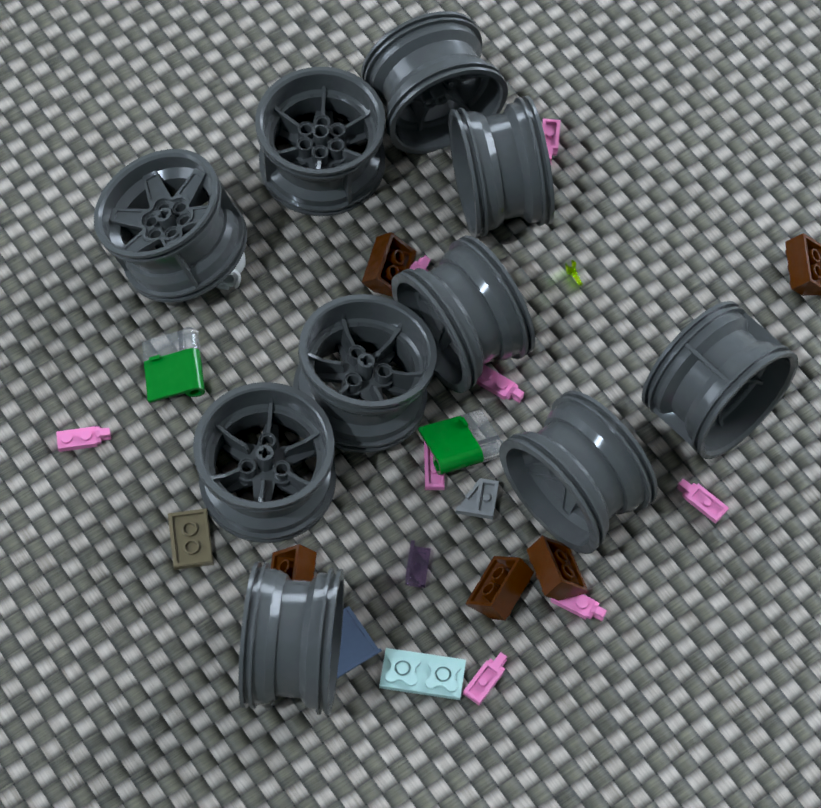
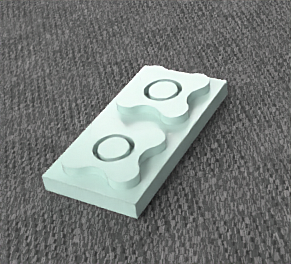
M386 648L379 688L460 700L466 660Z

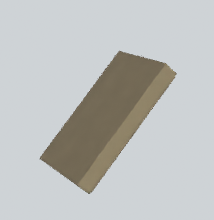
M207 508L168 513L174 570L214 565Z

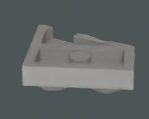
M479 478L474 488L465 496L463 502L456 507V514L493 519L499 481Z

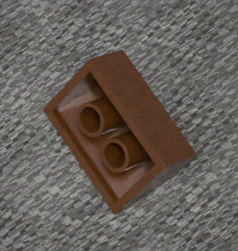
M392 232L377 236L361 283L375 293L393 297L392 279L403 270L410 269L416 251Z
M802 233L785 242L790 287L802 296L821 295V244Z
M542 535L527 549L530 557L529 561L534 567L535 575L546 597L560 601L588 592L571 549L565 546V544Z
M300 544L273 552L271 569L281 570L289 575V578L292 580L312 581L314 579L317 552Z
M494 556L465 604L491 619L506 621L516 602L520 599L526 585L530 582L534 571L519 557Z

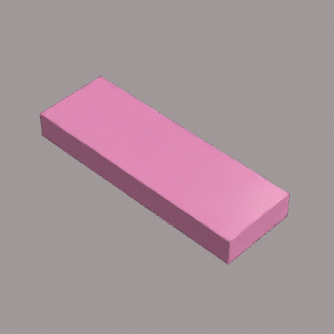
M424 441L425 490H444V474H437L433 463V454Z

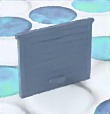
M349 606L343 611L342 639L337 678L382 651L381 648L378 649Z

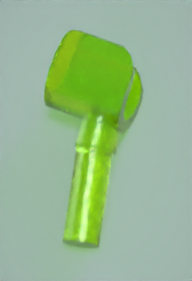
M574 260L571 261L572 267L565 263L566 273L572 275L579 286L583 285L576 272V262Z

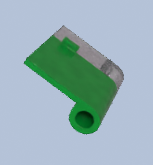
M186 327L181 331L142 342L147 399L149 403L182 393L189 397H199L205 393L199 334L196 329Z
M482 410L418 428L420 435L433 454V463L438 475L500 458L499 449L504 441L500 439Z

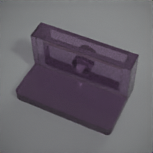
M411 540L405 585L425 588L431 548L416 547L415 540Z

